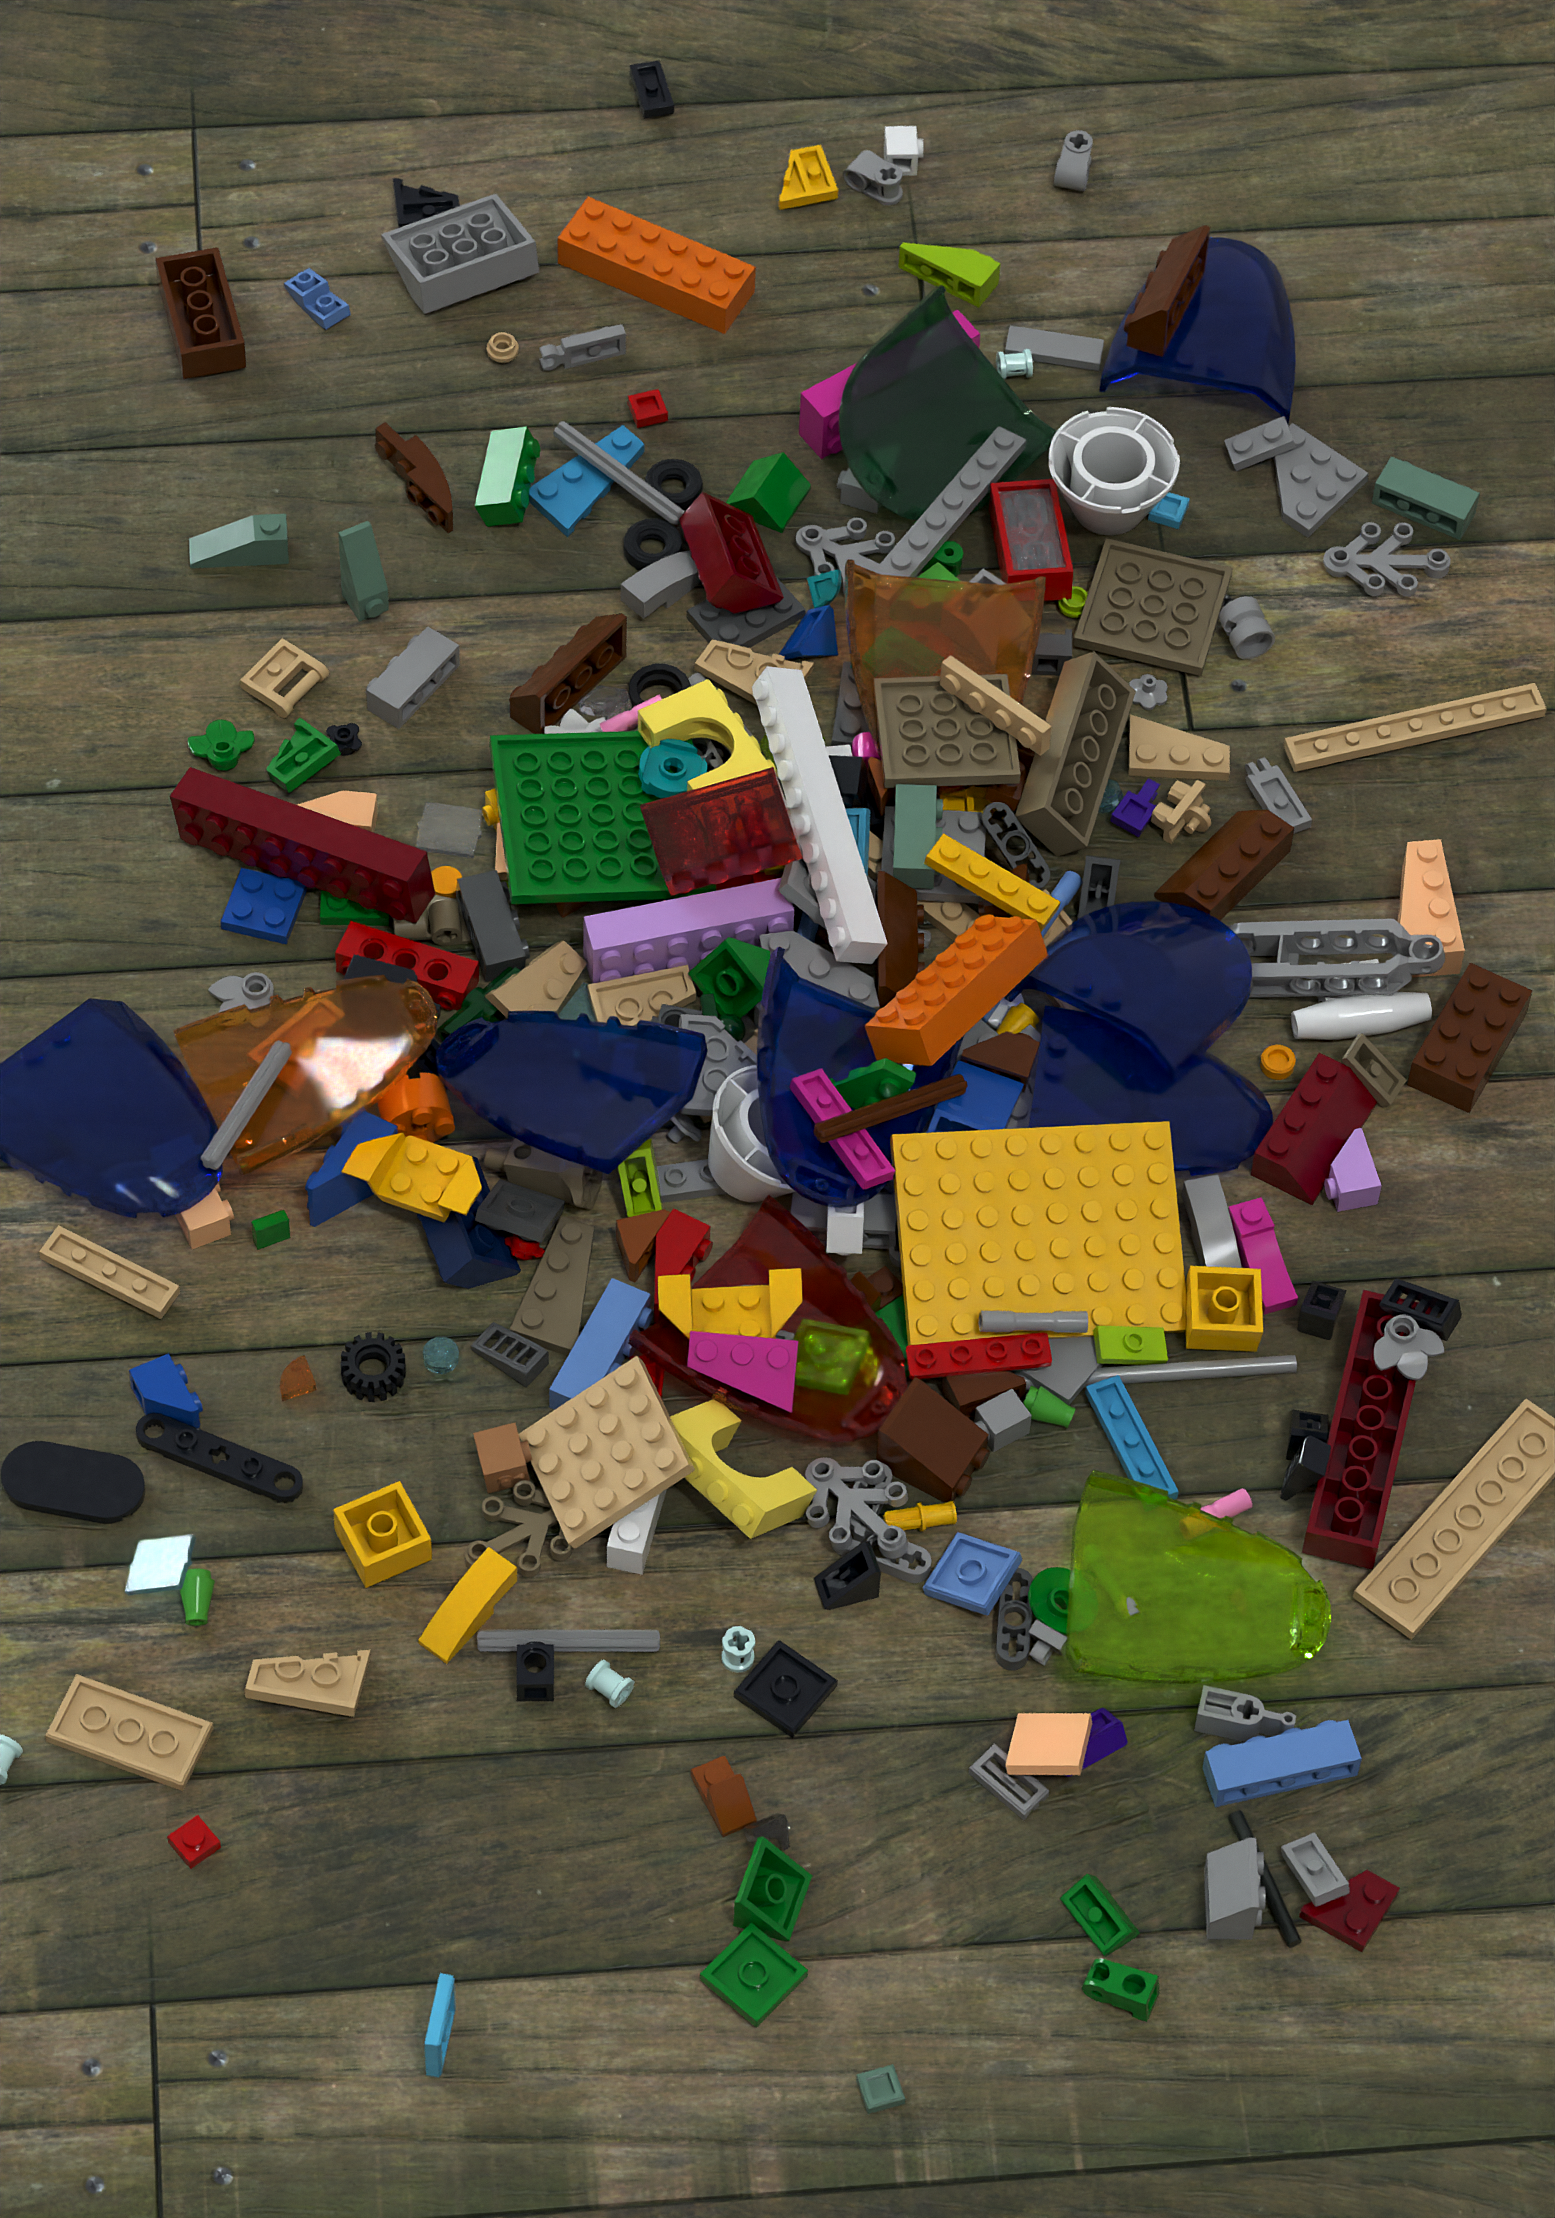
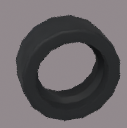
M668 664L644 666L633 674L629 682L628 708L631 710L634 706L644 702L640 698V693L648 687L664 685L678 693L691 687V683L686 674L677 667Z

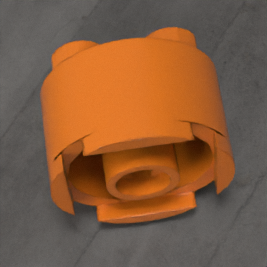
M419 1073L420 1078L409 1080L407 1074L386 1083L378 1093V1109L381 1119L398 1126V1134L404 1133L405 1137L411 1135L433 1143L455 1130L444 1082L440 1077L431 1073Z

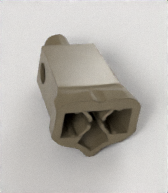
M515 1136L509 1151L488 1148L485 1155V1168L506 1172L508 1182L564 1200L565 1203L581 1208L593 1209L602 1186V1170L598 1162L599 1156L595 1145H570Z

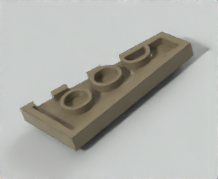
M561 1216L512 1322L510 1331L538 1344L542 1348L566 1356L569 1355L579 1337L586 1283L594 1239V1226Z

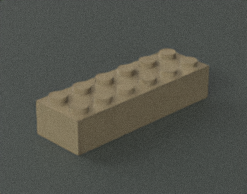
M1095 652L1064 662L1045 721L1052 726L1050 748L1041 756L1035 752L1015 814L1018 821L1057 857L1088 846L1136 692Z

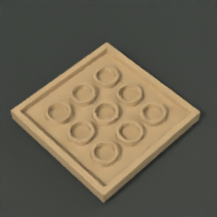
M635 1356L518 1434L521 1441H528L533 1468L568 1544L574 1549L695 1471L644 1362L638 1356Z

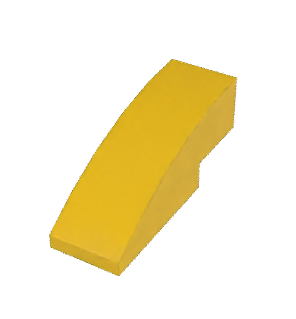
M488 1547L444 1600L420 1636L418 1644L447 1664L494 1614L496 1603L517 1582V1567Z

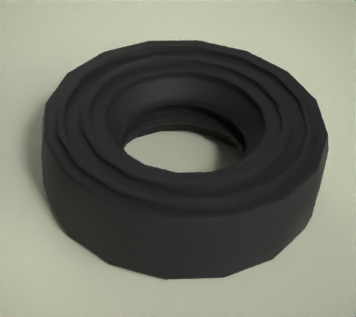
M667 459L654 464L647 472L645 478L646 483L684 510V512L702 493L703 489L702 478L697 468L691 463L680 459ZM675 478L682 480L686 484V488L680 493H668L662 489L661 484L667 479Z
M644 519L636 522L628 529L624 537V555L628 563L639 571L662 558L682 552V541L679 532L669 522L660 519ZM656 538L665 544V548L659 553L650 554L644 552L640 545L646 539Z

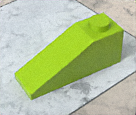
M902 243L900 246L898 268L978 308L999 284L1000 263L992 257L983 255L973 249Z

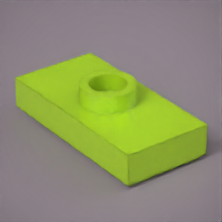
M1097 1326L1093 1330L1098 1364L1147 1365L1162 1364L1168 1361L1164 1328Z

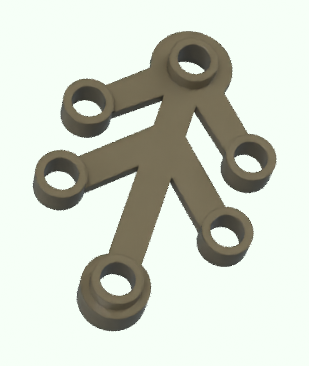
M522 1480L515 1484L513 1496L515 1502L519 1505L526 1506L533 1503L552 1508L545 1492L536 1490L530 1481ZM521 1490H528L530 1494L527 1496H521L518 1494V1492H520ZM498 1497L486 1498L482 1503V1515L487 1521L496 1522L500 1520L518 1524L519 1526L488 1542L477 1540L470 1543L465 1549L466 1567L469 1569L480 1557L473 1554L476 1551L484 1552L490 1547L499 1554L530 1538L526 1552L519 1557L518 1568L519 1572L525 1577L536 1576L540 1571V1556L548 1529L559 1523L553 1509L539 1514L504 1506L502 1500ZM490 1506H496L499 1508V1510L496 1512H489L487 1511V1508ZM561 1527L559 1536L554 1537L550 1542V1554L559 1561L568 1559L572 1554V1546L568 1544ZM565 1545L567 1549L565 1551H557L555 1547ZM527 1561H532L536 1565L527 1568L523 1564Z

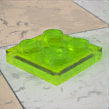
M803 1318L793 1339L799 1341L795 1385L848 1395L870 1345V1332Z

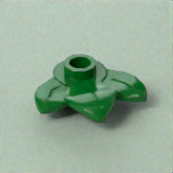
M218 719L207 726L205 735L191 736L188 738L187 743L188 748L195 756L208 758L215 769L229 770L238 764L241 753L253 746L255 737L253 731L237 732L232 722Z

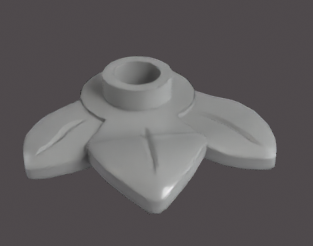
M250 973L244 978L227 976L212 984L208 989L212 996L223 1001L218 1013V1022L221 1025L236 1026L248 1020L253 1026L258 1027L270 1017L272 1008L269 1000L273 996L274 988L271 980L262 973Z
M1397 1315L1386 1323L1384 1336L1375 1343L1373 1351L1374 1362L1379 1370H1386L1396 1366L1397 1370L1406 1378L1419 1381L1427 1371L1428 1357L1443 1354L1444 1346L1440 1337L1435 1332L1419 1328L1416 1321L1408 1315ZM1404 1332L1407 1334V1336H1400L1396 1333Z

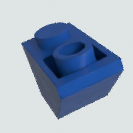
M169 1353L129 1369L131 1388L145 1415L160 1413L195 1428H200L199 1413L203 1412L200 1399L196 1392L189 1393L185 1385L188 1384L186 1373L181 1364H174Z

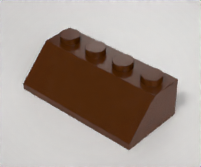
M1203 225L1171 240L1166 251L1161 250L1156 263V271H1150L1148 275L1145 293L1140 292L1138 294L1134 308L1135 312L1134 314L1129 313L1126 318L1124 332L1128 333L1127 347L1161 357L1164 356L1205 275L1210 236L1209 226Z
M622 613L596 616L588 625L581 626L571 641L566 645H561L544 666L540 665L536 668L531 678L523 686L519 685L513 690L509 698L510 718L533 734H544L545 726H554L559 722L569 709L578 704L626 658L627 616Z
M1268 809L1238 811L1154 893V897L1207 934L1291 851L1295 828Z
M885 871L877 872L875 905L888 943L875 959V988L880 1005L879 1009L885 1007L896 997L898 991L904 989L916 978L919 972L925 970V962H918V953L924 954V933H918V925H923L924 905H917V891Z

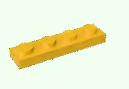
M944 833L926 856L925 865L1012 916H1018L1021 919L1037 920L1040 932L1043 931L1059 908L1060 901Z

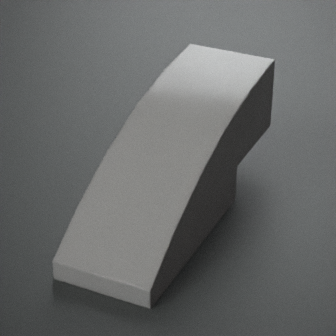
M691 551L667 556L635 573L621 583V601L643 619L661 605L668 609L702 582L699 579L696 564L691 557Z
M1218 1174L1184 1181L1182 1199L1191 1223L1190 1234L1201 1266L1242 1268L1228 1206Z

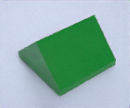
M781 452L753 460L726 503L752 515L755 523L782 533L810 491L811 484L785 453Z
M731 937L725 939L688 972L689 976L704 994H714L716 1010L720 1015L728 1013L742 1018L772 992L770 951Z
M758 1837L734 1903L733 1926L745 1929L752 1922L768 1937L784 1942L790 1941L813 1875L765 1837Z

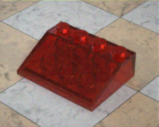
M774 767L640 805L662 876L671 896L679 893H688L697 888L711 884H720L732 878L755 874L764 869L778 865H787L792 861L803 859L796 827Z

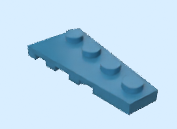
M624 425L595 443L628 469L644 453V443ZM577 455L531 486L529 503L566 537H569L580 519L584 520L592 511V506L600 497L604 498L610 491V486L614 480L582 456Z

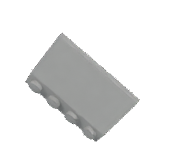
M496 193L381 234L382 240L411 298L424 314L437 311L442 307L459 301H465L470 297L495 290L500 286L517 280H523L528 276L539 273L535 240Z

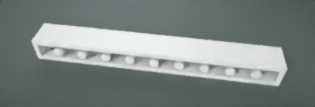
M767 666L754 682L752 693L756 699L761 715V723L765 728L769 741V749L773 754L777 767L778 778L781 780L786 796V804L790 809L794 822V830L798 835L802 848L803 859L806 862L811 877V885L813 890H815L820 906V915L827 929L829 944L832 946L836 961L872 964L888 943L802 670Z

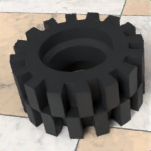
M372 1332L365 1333V1340H362L360 1335L354 1337V1345L351 1342L345 1345V1351H342L340 1361L342 1382L344 1386L347 1385V1391L351 1395L356 1391V1398L359 1400H363L364 1395H368V1402H375L374 1396H380V1400L384 1401L387 1400V1392L393 1397L397 1394V1387L402 1388L404 1384V1378H406L405 1354L402 1353L401 1345L399 1343L395 1345V1339L391 1336L384 1341V1333L378 1332L377 1338H372ZM369 1359H379L387 1365L386 1370L378 1375L364 1374L360 1371L359 1367L362 1362Z

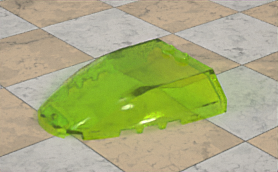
M1093 1470L1086 1479L1072 1531L1066 1636L1068 1639L1065 1657L1076 1673L1146 1683H1212L1282 1673L1298 1668L1313 1658L1326 1641L1331 1623L1329 1597L1322 1581H1315L1302 1566V1558L1261 1532L1257 1531L1251 1534L1233 1525L1234 1519L1229 1516L1220 1519L1202 1511V1505L1193 1501L1185 1504L1169 1498L1168 1491ZM1128 1597L1135 1601L1137 1604L1135 1607L1140 1611L1131 1616L1127 1609L1126 1598Z

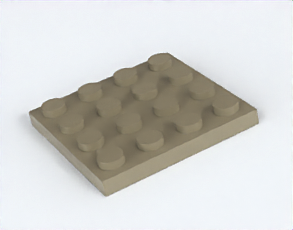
M1106 538L1075 633L1073 646L1202 676L1219 620V612L1222 610L1230 584L1233 568Z
M1007 674L980 675L1010 696ZM941 676L874 678L873 691L885 788H896V784L958 786L1020 783L1021 773L1016 738L1006 731L997 728L992 721L979 712L973 711L968 704L955 695L949 694L940 685Z

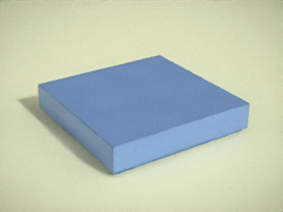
M957 1532L922 1588L927 1596L988 1616L1022 1562L1020 1552Z

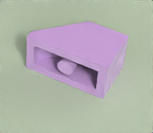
M1362 1128L1353 1131L1332 1162L1329 1178L1324 1181L1327 1198L1329 1200L1333 1199L1337 1212L1378 1204L1381 1183Z

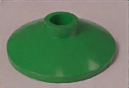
M1051 1567L1038 1573L1032 1580L1028 1592L1029 1604L1034 1615L1041 1623L1063 1635H1076L1084 1632L1094 1622L1098 1610L1096 1595L1090 1584L1081 1575L1067 1568Z

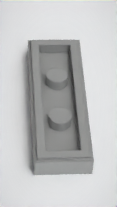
M1010 325L1005 354L1023 353L1024 349H1030L1032 361L1099 371L1104 340Z

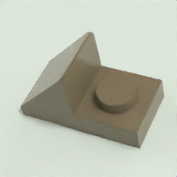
M1363 1033L1357 1035L1342 1058V1064L1352 1069L1381 1107L1390 1106L1407 1081Z

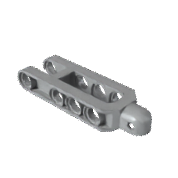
M1395 919L1235 923L1228 928L1226 939L1228 951L1238 956H1278L1277 963H1250L1249 966H1235L1222 970L1221 990L1225 994L1237 998L1392 995L1412 980V975L1431 974L1440 970L1445 962V952L1441 940L1436 936L1410 935ZM1374 934H1381V935H1384L1385 937H1375V936H1372V935H1374ZM1339 935H1347L1352 938H1342ZM1305 936H1314L1318 939H1308ZM1241 937H1242V938H1247V939H1250V940L1244 941V940H1239V939H1237V938H1241ZM1425 942H1431L1433 945H1427ZM1391 953L1394 955L1390 960H1386V963L1359 964V961H1352L1351 964H1325V962H1317V965H1298L1299 955ZM1300 978H1308L1311 980H1302ZM1233 980H1242V981H1245V982H1237V981H1233Z

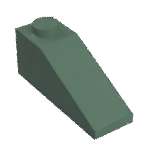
M286 514L252 515L189 538L190 568L289 564Z
M365 521L338 532L342 595L359 622L370 617H377L389 610L388 588L370 522Z

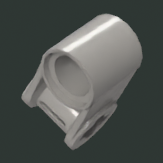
M1075 130L1067 134L1061 157L1057 162L1054 186L1085 192L1093 139L1087 132Z
M864 150L843 171V178L849 187L875 199L880 204L894 205L902 199L903 190L899 185L902 180L901 168L878 157L872 151Z

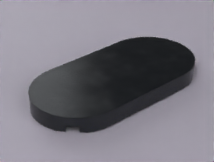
M32 1441L12 1450L5 1458L1 1467V1482L4 1491L15 1505L27 1510L111 1524L122 1521L123 1517L128 1516L130 1513L131 1515L134 1514L142 1505L145 1497V1482L140 1468L132 1460L117 1454L47 1441Z

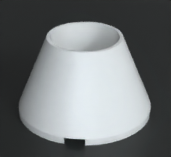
M1107 407L1105 412L1092 414L1085 411L1066 421L1057 430L1051 441L1048 458L1053 480L1076 519L1086 529L1101 535H1119L1136 527L1172 489L1178 476L1180 458L1174 446V439L1160 423L1140 412L1118 407Z
M760 1065L747 1066L729 1075L716 1092L712 1110L708 1165L716 1183L726 1193L736 1199L746 1202H760L813 1187L826 1180L840 1162L839 1156L829 1142L820 1143L814 1136V1121L789 1088L792 1078L798 1077V1075L778 1067L776 1071L760 1069Z

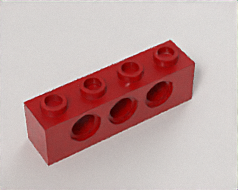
M350 921L335 951L336 972L344 976L354 954L370 959L377 958L376 960L414 970L418 977V996L440 1004L441 1008L446 1010L458 1011L461 1009L463 1000L477 987L479 982L478 961L354 921Z

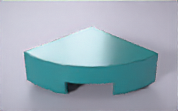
M836 569L807 578L814 608L829 605L836 598L841 587V570Z

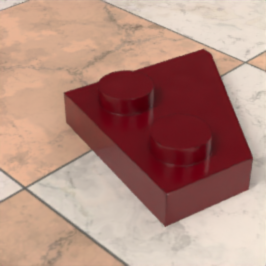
M1365 1870L1347 1881L1350 1893L1317 1907L1311 1901L1301 1908L1299 1917L1356 1950L1363 1952L1400 1891L1399 1887L1369 1870Z

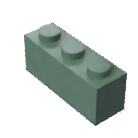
M1391 456L1375 482L1372 504L1461 540L1476 514L1480 493Z
M896 784L893 877L911 888L933 889L934 875L941 876V873L924 864L927 854L942 836V827H936V819L942 820L943 799H936L937 785Z

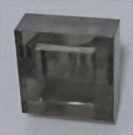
M775 1813L742 1827L747 1841L751 1842L754 1847L758 1837H765L768 1841H770V1837L775 1838L781 1850H786L790 1847L788 1830L791 1828L784 1814Z

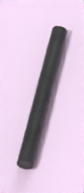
M1241 1810L1229 1815L1239 1841L1246 1838H1254ZM1257 1844V1852H1261ZM1264 1859L1263 1875H1260V1886L1265 1887L1266 1900L1289 1948L1295 1947L1302 1940Z

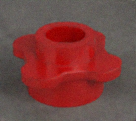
M516 1234L505 1238V1244L512 1249L511 1254L519 1259L530 1260L533 1256L543 1257L545 1250L539 1247L540 1242L526 1241Z

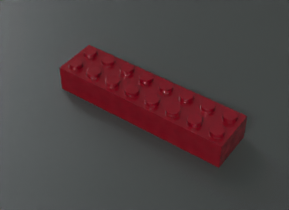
M192 767L187 770L170 795L180 839H183L190 845L208 848L218 855L230 856L241 860L248 866L263 868L271 871L276 876L288 877L299 881L306 887L321 889L329 892L336 898H346L359 903L367 909H376L389 914L397 920H406L414 924L417 923L435 896L427 851Z
M1363 1290L1327 1444L1331 1445L1325 1476L1318 1480L1302 1553L1373 1570L1416 1380L1403 1376L1396 1366L1386 1370H1379L1375 1365L1373 1356L1375 1343L1384 1336L1386 1323L1395 1316L1380 1309L1379 1304L1385 1296L1384 1294ZM1400 1298L1397 1304L1402 1305L1405 1299ZM1415 1302L1411 1309L1415 1310L1419 1302ZM1429 1307L1425 1314L1429 1315L1433 1308ZM1404 1332L1396 1333L1400 1336H1407V1334Z

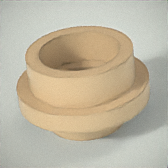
M496 333L487 343V354L496 362H509L518 355V343L509 333Z

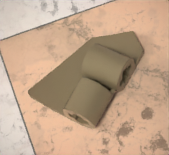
M435 894L416 924L392 917L394 935L413 941L432 939L434 943L444 946L472 943L457 899Z

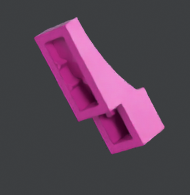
M1262 1197L1229 1206L1228 1210L1239 1249L1242 1268L1261 1269L1262 1311L1264 1315L1296 1306L1298 1296L1279 1249L1274 1231L1275 1225Z

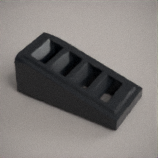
M1395 1278L1379 1304L1381 1310L1393 1316L1408 1315L1412 1317L1419 1328L1435 1332L1444 1341L1449 1339L1462 1316L1459 1300ZM1402 1294H1406L1407 1297L1402 1305L1397 1304ZM1415 1301H1419L1415 1310L1411 1309ZM1429 1307L1433 1308L1429 1315L1425 1314Z
M1313 1436L1305 1438L1286 1469L1281 1489V1499L1287 1501L1325 1476L1331 1445Z

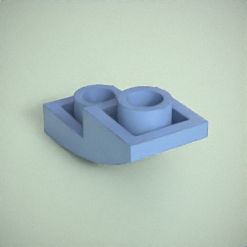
M310 268L284 282L285 289L297 304L325 330L351 315L349 305L330 292L328 281Z

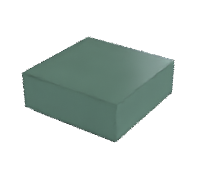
M893 2064L857 2074L856 2081L868 2114L905 2104V2096Z

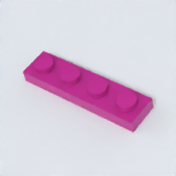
M822 1068L792 1078L789 1088L815 1124L852 1111ZM866 1129L828 1141L862 1190L893 1179L895 1169Z

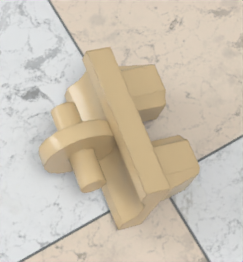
M1177 780L1171 787L1167 799L1177 805L1175 809L1162 802H1159L1152 812L1151 822L1164 830V841L1172 844L1183 829L1187 833L1192 834L1195 830L1205 832L1211 826V818L1208 815L1210 808L1203 804L1201 793L1206 787L1205 783L1197 780L1191 787Z

